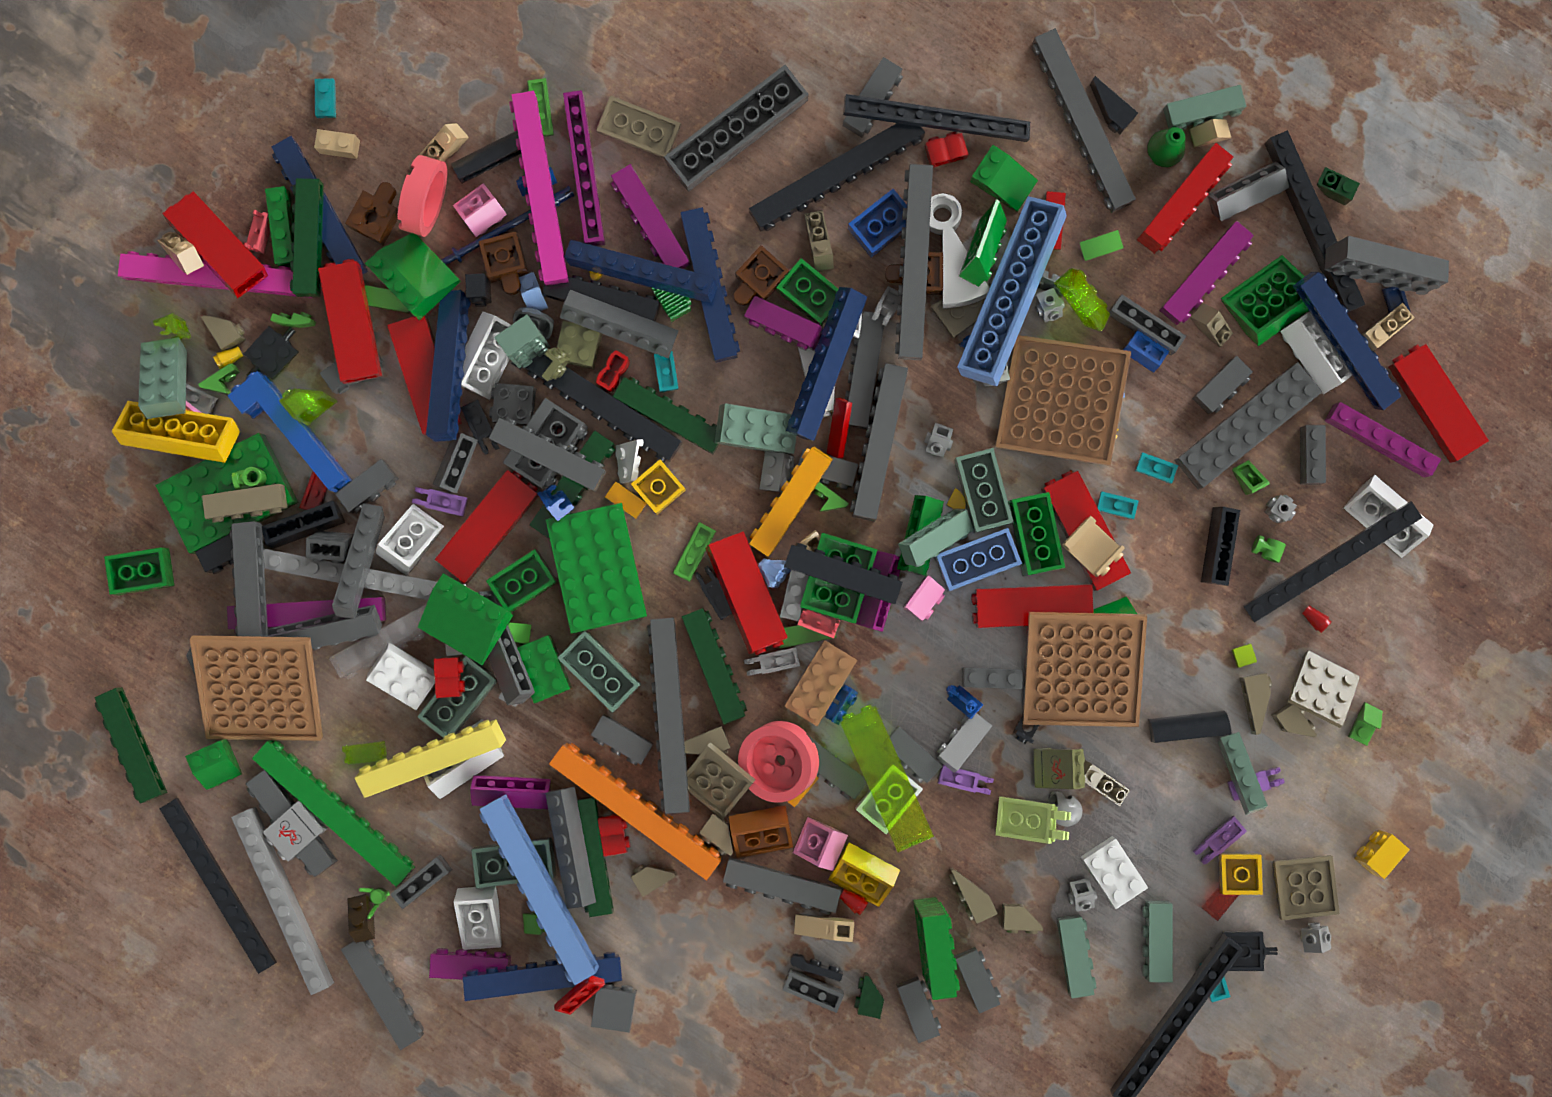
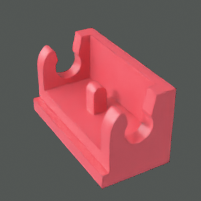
M253 210L254 217L244 246L248 250L264 254L270 234L269 216L266 212L260 213L257 210Z
M804 608L798 625L834 639L840 620Z

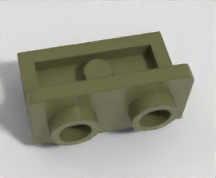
M552 348L544 353L553 361L542 375L547 381L560 378L567 370L565 366L570 361L567 357L568 354L563 349Z

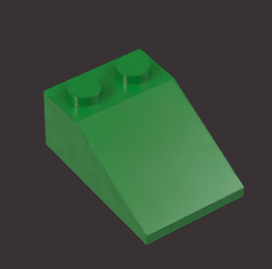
M992 145L972 175L970 182L1018 212L1038 180L1010 155Z

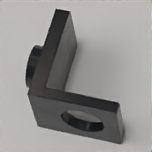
M1022 716L1013 731L1017 735L1015 739L1024 744L1027 742L1033 744L1034 740L1032 737L1039 725H1033V729L1029 732L1024 731L1022 728Z

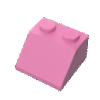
M484 183L453 205L476 237L485 233L489 227L500 222L507 215Z
M929 575L925 576L903 608L920 621H923L924 618L928 620L934 612L932 610L934 604L937 603L939 605L945 597L943 594L945 589Z
M807 817L793 853L818 867L834 871L848 835Z

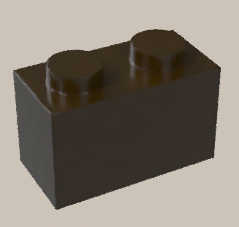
M367 894L347 898L348 930L353 940L359 943L375 939L374 914L371 919H367L369 912L373 908V903Z

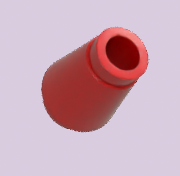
M1310 605L1302 613L1312 627L1321 633L1332 622L1328 619L1327 615L1312 608Z
M844 889L839 897L854 914L858 913L861 915L869 903L865 900V897L847 889Z

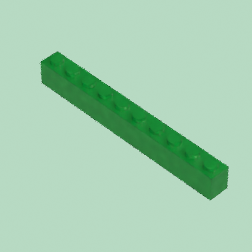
M267 741L252 759L395 887L399 886L415 868L414 862L408 856L401 855L398 852L399 848L395 844L388 843L383 839L385 836L379 830L374 831L369 826L370 822L367 819L356 815V810L349 804L345 805L341 801L340 795L334 791H329L326 788L327 784L319 778L316 779L308 767H302L295 755L292 753L288 754L283 750L284 746L279 741Z

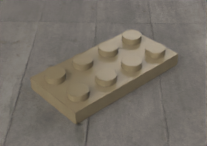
M610 96L596 131L602 135L664 158L665 155L671 152L681 123Z
M995 264L990 268L992 274L986 282L989 288L998 270ZM942 298L932 305L931 309L952 338H954L977 321L986 298L955 308H943Z

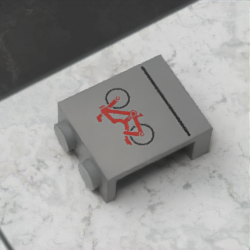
M298 801L263 833L265 840L277 848L278 855L283 860L290 861L328 828L315 814Z

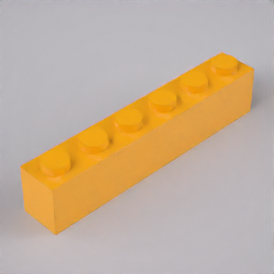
M812 447L811 450L806 449L801 457L804 459L800 466L798 464L791 472L793 475L790 482L786 481L781 488L783 493L779 498L775 497L770 505L773 507L769 514L766 512L760 520L762 523L759 530L755 528L750 536L752 540L749 544L768 557L773 553L833 461V458L816 447Z

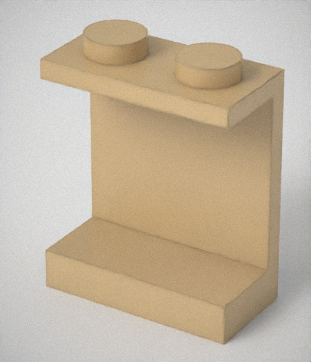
M1089 516L1062 546L1095 577L1099 575L1104 576L1110 570L1109 565L1112 561L1117 562L1123 556L1122 551L1125 547L1123 545L1119 546L1095 524L1096 520Z

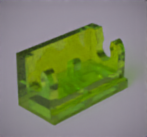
M173 313L153 320L154 326L165 329V331L159 333L161 335L174 333L177 336L172 338L179 337L180 340L191 338L186 321Z
M385 741L342 746V752L346 755L344 763H348V765L387 759Z

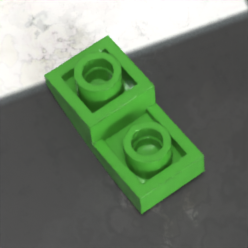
M1119 230L1080 242L1085 261L1124 248Z
M281 312L279 315L273 313L270 319L275 324L294 328L311 327L316 324L311 319L312 316L304 312H300V315L293 312L292 318Z

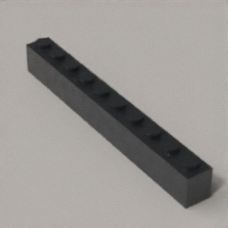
M896 123L749 208V213L760 232L763 230L769 231L776 226L775 223L787 221L792 217L791 214L796 211H804L809 207L808 204L813 201L815 203L820 202L827 193L831 192L833 194L841 189V185L846 182L851 184L858 179L857 176L864 173L866 175L874 170L873 167L879 163L884 165L890 161V157L893 155L899 156L907 150V147L911 145L917 146L923 141L925 131L920 126Z
M1288 130L1270 137L1264 143L1272 162H1277L1286 169L1289 188L1285 192L1318 266L1327 279L1326 283L1336 292L1338 301L1346 307L1348 313L1364 306L1365 302L1354 279L1347 275H1335L1333 272L1325 270L1326 248L1337 243V239Z
M545 354L541 357L537 355L532 359L533 362L525 367L528 370L527 374L535 380L539 377L544 381L543 385L551 390L556 388L560 391L559 395L566 400L573 399L576 401L575 405L583 411L587 408L592 412L591 416L599 421L604 419L608 422L607 426L614 431L621 430L624 432L623 436L628 440H643V446L639 447L647 452L652 450L656 453L655 457L662 462L666 460L671 462L682 445L681 440L566 366L567 370L560 378L549 381L545 380L542 375L553 362Z
M1226 934L1222 935L1110 1089L1113 1097H1137L1244 949L1240 944Z

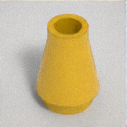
M238 346L217 352V355L213 356L220 370L244 357Z

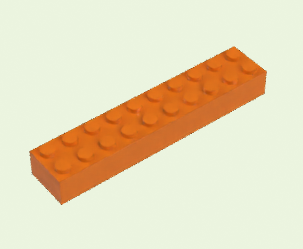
M574 743L562 745L549 765L707 881L722 858L720 852L715 847L711 846L709 848L704 844L705 841L699 835L695 834L693 836L689 833L690 829L684 824L680 823L678 825L673 821V816L665 814V811L664 813L660 812L657 809L658 805L653 801H645L641 798L643 794L634 788L631 790L626 787L627 783L620 777L614 778L610 775L612 772L603 765L599 767L595 764L596 760L592 756L580 753L581 749Z

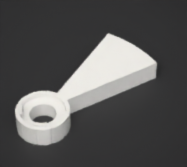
M944 193L931 197L930 231L942 235L943 308H955L986 298L990 288L985 281L978 287L959 277L967 250L954 230L960 225L962 210L960 203L955 197ZM939 208H946L951 212L952 216L948 221L940 222L934 218V212Z

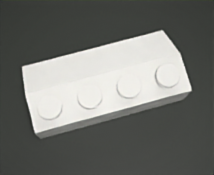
M482 312L465 346L466 358L463 363L464 377L462 378L461 386L489 400L492 388H495V383L499 382L510 359L494 337L511 326L509 323L495 315Z
M1310 312L1280 331L1284 341L1291 346L1295 357L1301 361L1304 370L1312 377L1323 395L1352 376Z
M1374 475L1360 487L1344 506V509L1368 528L1407 504V502ZM1421 515L1422 519L1384 542L1401 558L1429 537L1433 524L1423 515Z
M481 719L471 727H477L478 724L481 723L483 720ZM500 747L425 775L424 779L428 788L441 799L471 779L473 775H477L498 761L504 754Z

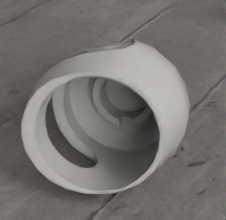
M1060 791L1052 792L1048 803L1055 804L1057 798V811L1071 812L1070 820L1057 819L1056 824L1070 827L1078 823L1083 812L1080 802L1071 795L1065 798L1064 794Z

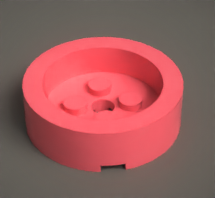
M419 155L412 162L411 168L414 169L410 175H406L398 206V220H401L399 224L401 230L425 237L432 230L443 203L447 183V166L443 161Z
M774 721L759 727L745 738L739 750L738 765L756 779L749 787L752 793L766 801L786 802L794 799L811 786L818 773L819 755L815 743H812L806 735L807 732L793 723ZM778 755H781L785 758L784 765H781L777 761L776 758Z

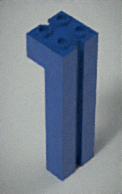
M258 371L256 373L253 372L246 377L245 382L231 389V393L227 396L242 414H249L252 419L265 411L328 490L337 493L352 481L269 377L263 376Z

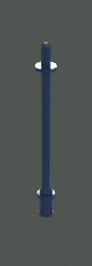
M569 185L554 194L557 208L561 206V203L575 196ZM531 209L459 250L452 247L453 253L441 259V261L448 265L458 259L459 263H461L462 256L480 247L479 241L500 236L528 220L529 213H532Z

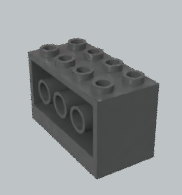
M546 398L526 426L534 430V435L540 437L542 434L551 439L550 443L556 446L560 443L568 447V452L575 454L578 447L576 446L579 441H583L588 434V427L585 423ZM558 428H562L563 431L557 434ZM510 450L503 461L505 465L544 490L550 485H555L557 481L555 478L558 473L542 465L536 467L534 461Z

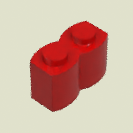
M950 132L946 134L945 138H939L938 136L929 138L924 146L929 165H933V168L968 157L962 133Z
M617 350L609 356L606 367L598 374L597 385L609 393L613 392L619 384L620 376L629 367V358Z
M460 657L434 659L436 698L460 697L462 692H465V682L461 680V673L464 672V663L460 661Z
M617 814L599 816L598 825L604 856L627 853L628 848L631 847L630 837L625 834V829L628 828L627 822Z

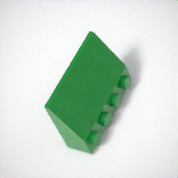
M413 233L378 250L365 262L370 270L419 321L461 282L441 259Z
M1283 255L1221 298V301L1242 330L1257 346L1263 344L1309 311L1293 287L1305 276Z
M825 533L821 534L817 547L818 550L826 552L825 556L831 558L833 555L844 558L843 562L851 564V561L860 563L862 568L869 570L870 567L872 568L878 550ZM809 576L800 607L855 624L864 594Z
M443 573L431 592L417 628L483 666L513 615L508 610Z

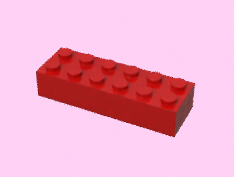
M1215 143L1138 237L1137 241L1154 254L1158 250L1162 252L1173 239L1171 236L1174 237L1185 224L1184 222L1196 211L1197 208L1195 207H1198L1204 201L1208 193L1221 180L1220 178L1233 165L1230 161L1234 156Z

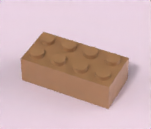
M824 640L784 707L818 726L856 664L857 659Z

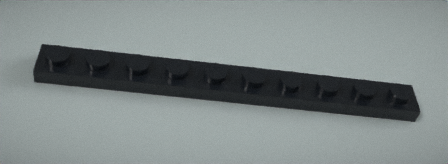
M846 94L844 97L843 115L1022 142L1030 140V121Z
M1410 501L1243 605V607L1255 623L1423 517L1413 502Z
M175 798L159 808L257 973L259 974L277 963L179 798Z

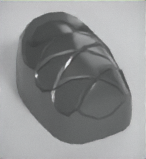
M521 307L515 311L513 324L525 315H528L546 340L550 338L554 328V319L545 313L529 307Z

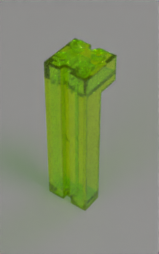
M870 704L861 708V713L857 715L852 712L843 716V721L840 724L895 848L899 853L934 837V834L890 739L877 707H872Z

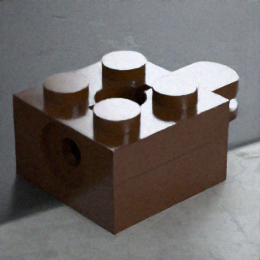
M382 182L374 195L363 190L345 224L350 229L384 246L398 220V209L391 205L397 195L396 189L392 184Z
M516 231L479 241L489 280L492 283L501 281L502 289L508 295L518 294L521 290L519 275L528 273V269Z
M760 245L735 273L736 278L741 284L734 291V300L742 306L747 305L754 296L766 301L789 273V269Z
M928 252L926 295H941L943 292V252ZM891 264L886 268L885 279L887 282L902 283V277H899V268L903 264Z

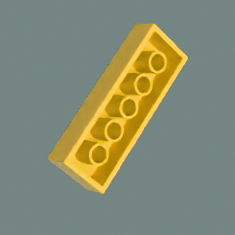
M127 401L112 429V433L120 445L225 463L240 430L233 418L185 410L184 414L147 419L138 407V402Z

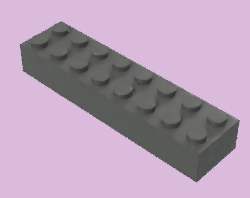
M784 65L665 155V163L689 192L808 101L809 94L789 68Z
M1297 362L1174 461L1198 490L1202 489L1321 394L1322 391Z
M885 363L884 368L879 370L877 382H880V387L876 386L873 398L876 401V406L872 405L869 419H873L872 425L868 424L865 437L869 439L868 443H864L861 455L865 458L864 462H860L857 474L861 475L860 481H856L854 494H857L856 500H852L850 512L853 513L852 517L873 522L877 519L908 372L906 367Z

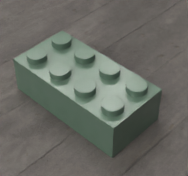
M525 315L494 337L506 355L518 368L527 367L533 362V358L537 355L539 357L543 356L548 348L551 347L528 315Z
M179 337L141 343L138 407L147 419L185 413L187 350Z
M726 403L719 405L715 444L785 453L788 455L794 454L796 435L786 431L792 414Z
M994 448L956 457L954 462L968 514L974 528L973 533L1013 523Z
M587 630L558 657L612 713L641 685Z
M467 656L462 660L464 672L461 673V680L465 682V692H462V696L436 698L435 694L417 716L443 738L450 733L457 734L498 682L494 674Z
M552 837L532 839L531 841L553 879L556 876ZM498 844L478 846L471 849L476 889L519 883L516 876L510 874L508 870L509 863L506 858L503 859L498 851V848H500Z

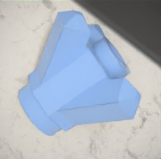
M764 558L759 563L758 567L768 587L778 588L780 583L785 580L786 575L791 572L790 569L784 568L785 560H767Z

